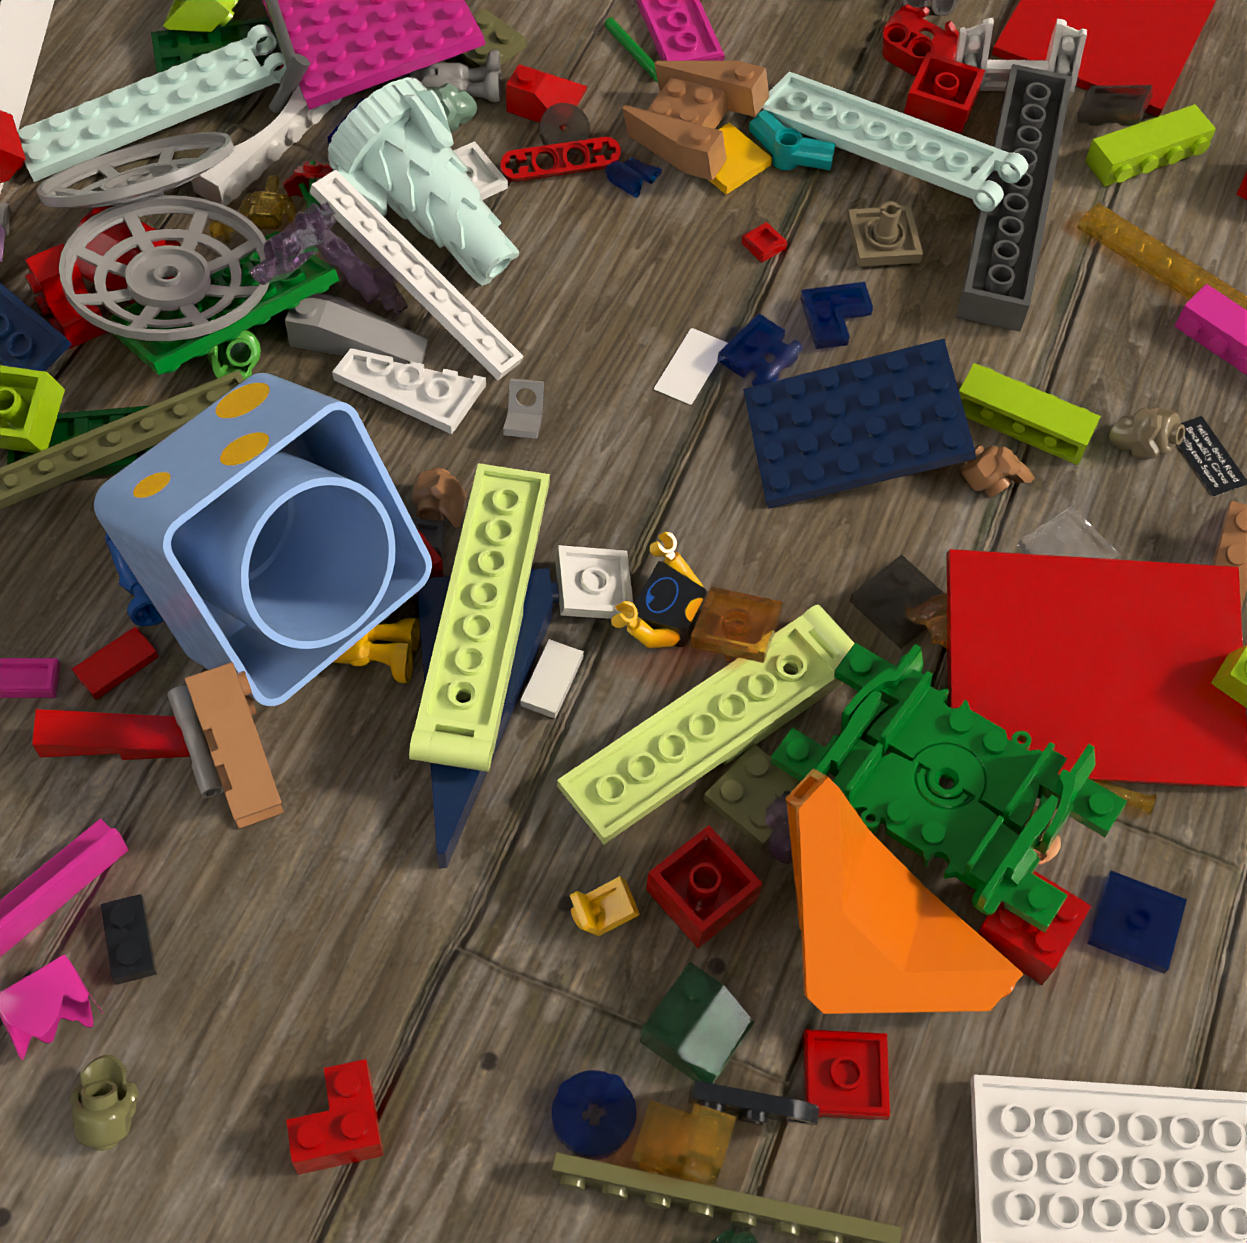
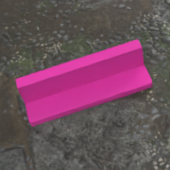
M100 818L0 900V957L129 851L121 834L115 828L111 829Z

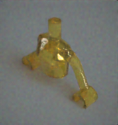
M270 175L267 177L264 191H254L246 195L238 212L246 218L248 216V219L258 229L274 230L280 228L283 214L286 211L288 221L294 231L295 243L299 245L302 241H309L310 248L313 249L315 247L313 230L308 226L301 225L292 198L278 192L280 179L277 176ZM213 221L210 224L209 231L211 237L216 238L219 235H224L226 243L231 241L230 233L234 230L232 227L219 221Z

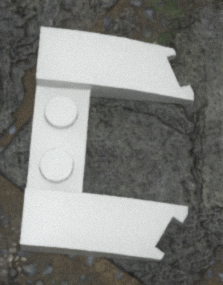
M993 18L985 19L983 24L968 29L965 27L960 28L954 61L985 70L980 91H1004L1012 64L1072 76L1070 92H1074L1087 37L1086 29H1074L1067 26V21L1057 18L1046 61L988 60L994 24Z

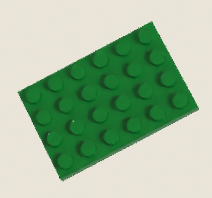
M275 231L265 236L272 258V274L268 289L260 302L238 321L207 335L175 341H146L126 338L117 334L113 335L158 375L171 373L177 370L180 364L189 359L206 355L212 347L224 341L238 338L241 332L246 329L268 322L271 316L283 310L297 307L303 299L313 294H321L327 291L330 285L340 280L334 267L280 232ZM255 250L239 260L242 273L240 287L259 286L261 283L262 267L260 258ZM229 267L210 275L211 285L230 286L231 272ZM205 296L194 306L201 313L214 306L222 298ZM234 298L225 309L207 320L212 321L226 315L243 304L248 298ZM135 302L123 309L139 316L145 307ZM180 310L160 311L154 319L173 320L186 317ZM112 314L105 318L109 321L116 322L125 326H129L131 324V322H128L116 316L115 314ZM191 324V325H187V326L172 327V328L147 327L146 329H166V330H168V329H177V328L191 327V326H193V325Z

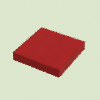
M805 1029L803 1032L804 1102L819 1106V1117L888 1120L890 1118L887 1033Z

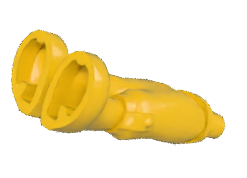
M408 617L396 623L378 624L332 663L364 666L371 661L381 662L391 668L392 676L398 683H409L413 672L412 651H417L420 642V621L417 618ZM376 640H383V641H390V642H394V643H391V644H373L372 642H374V641H376Z

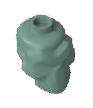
M448 83L440 87L426 88L427 90H433L438 96L444 108L451 133L458 129L459 124L467 123L475 115L477 104L471 95L464 90L458 91L455 86Z

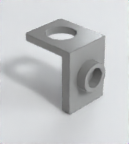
M510 379L508 414L503 428V435L538 438L543 414V381ZM523 388L530 389L535 393L536 401L531 405H523L516 398L517 392Z

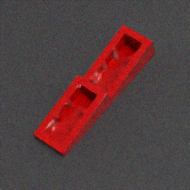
M35 710L32 745L40 758L120 754L122 760L190 757L182 730L178 726L175 716Z

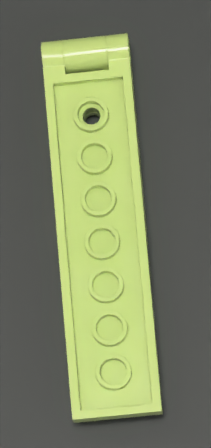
M480 463L477 465L417 720L411 738L409 759L489 772L523 618V605L548 493L550 474ZM461 700H468V702H466V703H461V702H459V701H461Z
M815 605L790 624L557 780V787L601 842L606 844L721 763L726 766L746 752L753 744L759 743L844 684L834 678V671L854 645V642L820 605Z

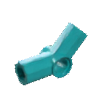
M766 110L759 112L749 123V131L772 154V164L777 169L792 170L801 165L831 170L835 143L803 138L798 130L784 127L773 114L768 113Z

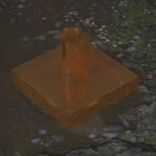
M711 586L691 635V647L724 654L725 660L731 662L733 656L735 660L743 658L764 663L782 613L783 601Z

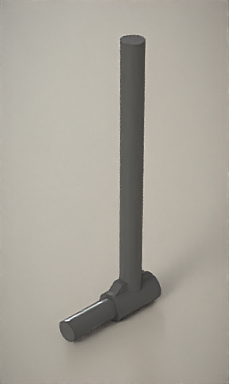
M265 0L287 67L280 80L281 85L269 104V109L279 114L291 92L295 91L310 62L303 55L295 54L278 0Z

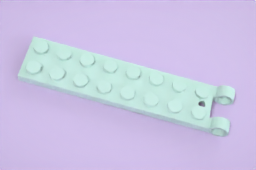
M256 25L249 31L248 37L230 43L225 47L203 54L198 58L178 66H173L156 75L143 78L136 83L114 90L104 96L84 102L79 106L54 114L47 119L17 130L26 157L24 162L31 177L36 182L275 83H280L287 69L283 54H271L265 60L264 66H260L255 58L258 55L271 53L276 47V38L268 26ZM267 37L262 43H257L260 38ZM284 65L280 70L274 71L277 66Z
M790 71L769 91V98L759 111L766 110L768 113L773 114L784 127L794 128L802 134L821 141L835 143L836 147L971 198L974 204L985 212L994 210L1004 196L1002 188L996 182L985 181L994 170L998 172L1002 180L1011 184L1018 182L1028 170L1026 159L1018 153L1003 151Z

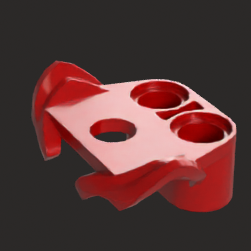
M907 4L895 12L883 26L882 55L888 62L916 77L927 52L954 60L959 32L952 21H947L945 30L924 19L930 11L927 7L916 8ZM920 32H931L934 37L931 40L929 37L925 36Z

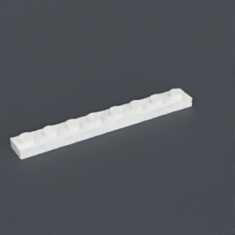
M337 170L312 184L309 193L497 380L521 363L524 356Z

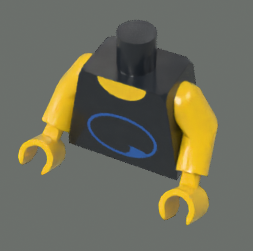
M670 532L659 534V540L663 542L664 548L656 541L651 543L650 552L656 557L664 556V562L658 561L635 604L623 601L615 606L616 610L622 614L618 613L611 618L612 625L616 628L627 626V632L647 648L684 647L693 630L713 638L721 618L704 611L708 592L680 553L673 552L677 546L674 535Z

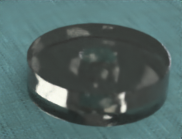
M558 103L549 107L543 114L539 125V135L544 145L588 139L590 133V124L586 114L579 107L570 103ZM567 126L570 132L563 133L559 127ZM577 149L569 150V151L567 152V155L575 154V153H577L579 150H577Z

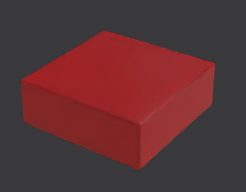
M765 222L743 235L741 244L763 263L785 250L787 240L768 222Z

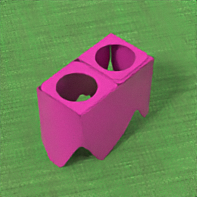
M65 954L0 992V1018L22 1061L26 1055L31 1037L34 1036L43 1042L51 1043L54 1040L59 1021L63 1018L70 1021L78 1020L85 1027H93L94 1021L88 997L91 994Z

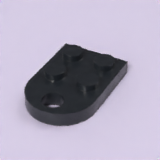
M697 1080L690 1086L688 1098L689 1104L697 1105L696 1113L721 1117L725 1111L739 1113L738 1121L756 1125H763V1123H767L768 1119L804 1125L818 1124L819 1106L791 1098Z

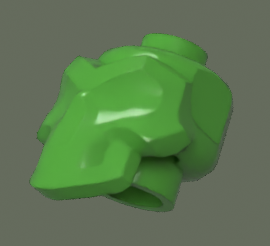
M246 329L241 332L238 338L224 341L212 347L210 352L207 353V357L212 365V371L217 378L239 370L244 380L252 376V369L260 359L261 348L255 335Z

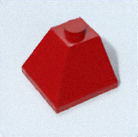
M518 64L506 83L507 112L563 131L585 95L587 86Z

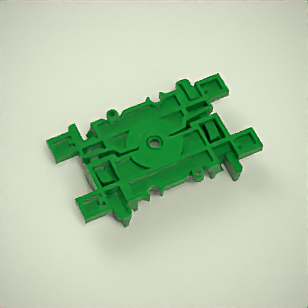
M854 643L834 671V678L858 691L842 713L841 733L838 736L834 734L826 747L792 727L772 754L771 763L799 781H802L813 768L826 776L829 773L834 775L833 782L840 788L855 811L862 813L861 819L871 833L876 832L881 823L884 825L886 835L920 855L924 866H928L929 861L933 858L944 859L948 867L945 869L943 877L945 879L956 877L975 889L976 892L972 898V905L984 914L992 915L1000 903L1003 902L1004 908L1045 933L1068 895L1033 874L1040 862V858L1037 857L1038 854L1033 849L1045 855L1069 817L1105 838L1127 803V800L1088 778L1096 764L1095 747L1088 744L1071 771L1068 772L1063 769L1058 774L1068 758L1054 751V743L1049 742L1043 752L1039 749L1028 751L1032 740L1027 732L1017 731L1013 734L1012 739L1009 740L1005 729L970 710L967 700H964L963 704L958 708L948 707L944 701L948 697L949 690H936L930 685L933 673L926 671L924 675L921 673L924 663L921 647L917 644L912 647L908 654L903 655L896 665H893L859 644ZM941 778H948L953 782V786L949 789H944L939 785L938 781ZM1037 798H1039L1040 801H1039L1037 810H1036V812L1033 814V816L1031 817V819L1029 820V822L1027 823V821H1028V819H1029V817L1031 816V813H1032V811H1033V808H1034V805H1035V803H1036V800H1037ZM1055 809H1057V812L1052 820Z

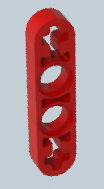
M599 137L508 151L502 156L499 171L507 181L520 182L607 169L616 164L621 155V148L615 139ZM603 145H606L607 150H613L614 152L609 157V160H605L604 155H597L593 157V163H589L590 152L588 147H592L591 153H598ZM572 149L581 151L584 156L583 163L580 165L570 164L567 159V152ZM542 153L550 155L553 159V167L548 170L539 168L536 163V157ZM526 156H531L530 167L532 172H528V166L519 167L517 174H513L510 168L506 169L510 159H515L516 164L526 163Z

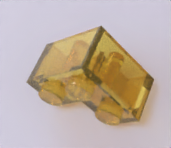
M650 1100L632 1160L640 1162L639 1167L646 1172L664 1175V1172L667 1171L681 1176L682 1180L715 1186L722 1169L736 1117L694 1103L690 1114Z

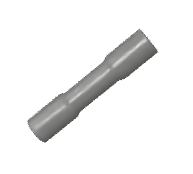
M187 686L175 687L167 695L176 722L182 730L201 796L203 798L215 797L221 794L224 789L210 754Z

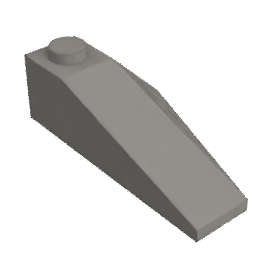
M313 294L300 301L297 307L289 309L285 319L290 347L345 356L349 349L352 348L393 357V362L410 364L412 361L423 364L429 344L427 338L338 296Z

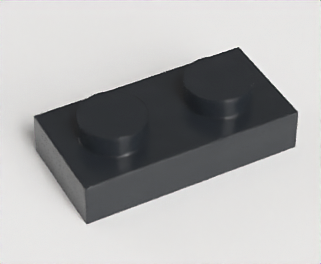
M142 894L100 904L111 976L115 985L157 975L145 901Z

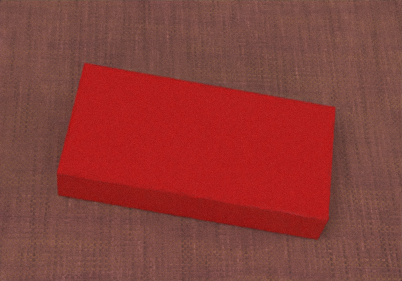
M135 626L71 669L90 695L97 700L159 658L154 647Z

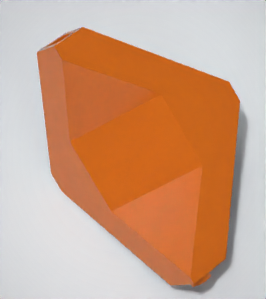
M813 768L785 798L787 801L799 929L801 930L804 995L823 1014L991 1011L1002 998L1013 991L1016 982L1024 974L929 891L869 831L840 788L829 777Z

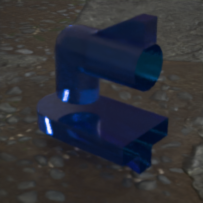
M629 158L624 163L613 161L606 167V175L609 181L635 198L640 196L643 180L652 184L662 173L661 168L644 164L635 158Z

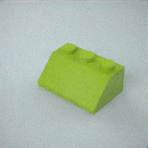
M174 0L163 26L168 30L212 32L219 24L223 27L230 21L234 15L232 9L239 0Z

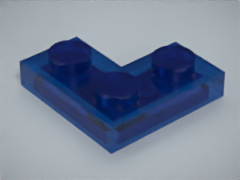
M865 282L804 289L801 291L800 300L816 349L848 345L850 335L844 319L870 316L872 314L873 304Z

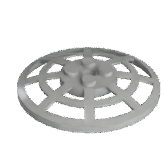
M221 132L191 133L152 140L78 163L48 178L38 186L36 191L41 204L59 208L102 207L118 205L147 197L164 196L165 191L189 182L215 167L233 152L234 146L231 137ZM209 148L198 158L172 160L174 152ZM160 155L158 163L137 167L121 173L114 169V167ZM97 173H101L106 177L82 190L66 188Z
M164 195L121 203L107 208L88 219L67 240L61 252L59 273L62 289L68 302L78 314L91 324L126 338L146 341H175L213 333L230 326L248 314L260 302L268 289L272 274V258L269 245L262 232L251 220L238 211L206 199ZM163 213L194 215L188 230L161 229L146 232L138 218ZM209 218L232 227L248 241L231 251L219 240L202 234ZM124 221L132 234L131 237L113 246L104 256L85 248L97 235ZM161 240L183 241L181 246L166 245L154 247L152 242ZM197 244L203 245L221 257L207 263L205 258L195 251ZM139 247L141 253L136 255L129 262L128 266L116 262L124 253ZM256 250L262 267L261 283L259 286L240 287L242 273L239 260ZM77 258L96 266L94 275L96 293L75 294L72 274ZM229 267L231 272L230 286L211 285L210 275ZM110 272L125 277L127 289L107 292L105 284L107 273ZM205 296L222 298L214 306L201 313L194 306ZM234 298H248L243 304L226 315L212 321L207 320L225 309ZM134 299L145 308L137 316L122 309L116 303ZM103 304L113 314L131 322V324L125 326L109 321L93 313L84 305ZM180 310L186 317L173 320L154 319L160 311ZM191 324L193 325V326H191V327L177 328V329H168V330H166V329H146L147 327L172 328V327L187 326V325H191Z

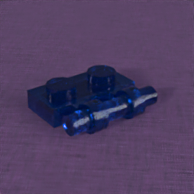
M759 313L718 352L717 361L743 379L751 371L755 372L758 376L752 381V385L757 386L777 381L780 377L779 373L785 367H791L797 361V355L803 350V346L797 340H793L789 345L784 343L782 340L786 330ZM769 353L776 356L771 363L764 360Z

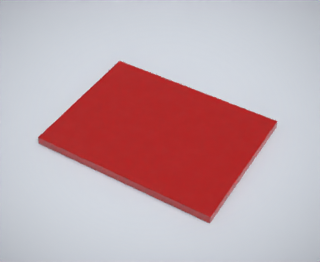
M1020 0L995 43L992 55L1005 60L1046 61L1057 18L1067 21V26L1077 30L1083 28L1087 30L1076 86L1159 117L1217 0Z
M950 549L946 553L948 707L958 708L963 704L964 700H967L970 710L1005 729L1009 740L1012 739L1013 734L1017 731L1027 732L1032 740L1028 751L1039 749L1043 752L1049 742L1054 743V751L1068 758L1058 774L1063 769L1070 772L1087 745L1091 744L1095 747L1096 762L1093 771L1088 777L1092 781L1247 788L1246 707L1211 684L1228 654L1243 647L1239 567Z

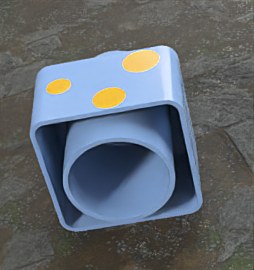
M257 373L248 377L107 480L98 489L94 499V511L99 522L185 654L208 670L233 662L237 673L241 671L246 673L252 690V694L248 696L265 706H276L288 700L418 592L428 581L432 569L431 556L357 411L345 402L269 373Z

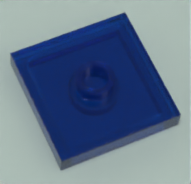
M1110 870L1105 880L1087 944L1165 974L1169 970L1187 899Z

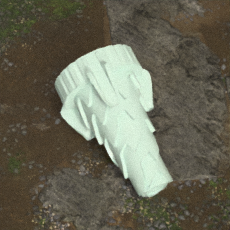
M404 78L388 83L359 103L340 124L328 147L329 165L333 171L337 170L382 216L387 214L388 203L403 219H408L420 233L432 239L439 248L445 246L467 273L482 286L490 283L512 260L519 256V250L498 227L501 221L482 201L480 191L465 173L468 170L466 165L450 148L454 144L444 108L433 90H427L415 78Z

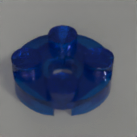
M588 1070L573 1075L560 1085L552 1104V1126L557 1139L562 1145L564 1144L569 1150L573 1151L575 1155L590 1160L604 1159L617 1153L622 1148V1145L628 1141L635 1128L637 1111L634 1097L620 1076L600 1070ZM590 1104H597L598 1109L602 1107L606 1112V1115L600 1117L598 1125H590V1118L584 1121L582 1117V1112L587 1111Z

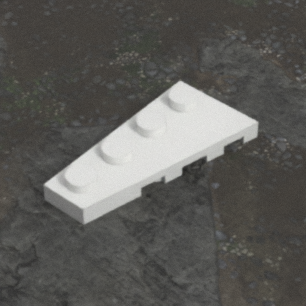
M352 348L349 349L332 372L334 381L450 434L455 431L486 387L485 377L476 375L473 376V379L458 376L457 371L443 369V372L424 368V364L412 361L410 364L393 362V357Z

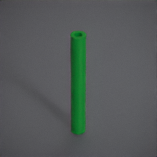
M614 18L606 19L604 27L653 80L658 82L655 62Z

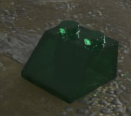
M689 962L643 1025L640 1043L692 1080L713 1083L753 1026L754 1021L723 984Z

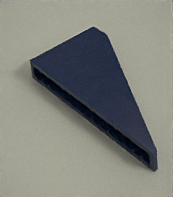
M549 568L531 569L523 605V618L492 760L553 618V604L559 603L558 582H551ZM451 576L429 578L426 584L418 591L424 685ZM461 700L459 702L466 703L468 700ZM430 763L439 869L448 867L486 777V771Z

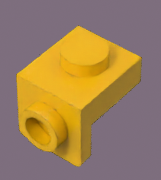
M620 876L587 894L579 891L570 894L574 906L571 908L574 922L581 930L597 936H601L640 915L626 879Z

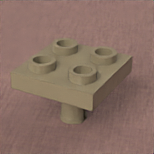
M888 201L879 208L848 209L847 222L858 267L921 263L923 252L911 206H900L895 202Z

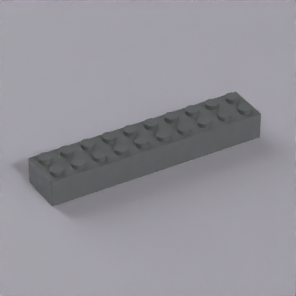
M1012 64L1002 98L992 146L1009 153L1015 152L1022 155L1028 163V170L1018 182L1013 184L1002 180L996 170L985 180L996 182L1002 188L1004 196L994 210L985 212L979 209L956 314L957 318L1021 331L1030 307L1072 76Z

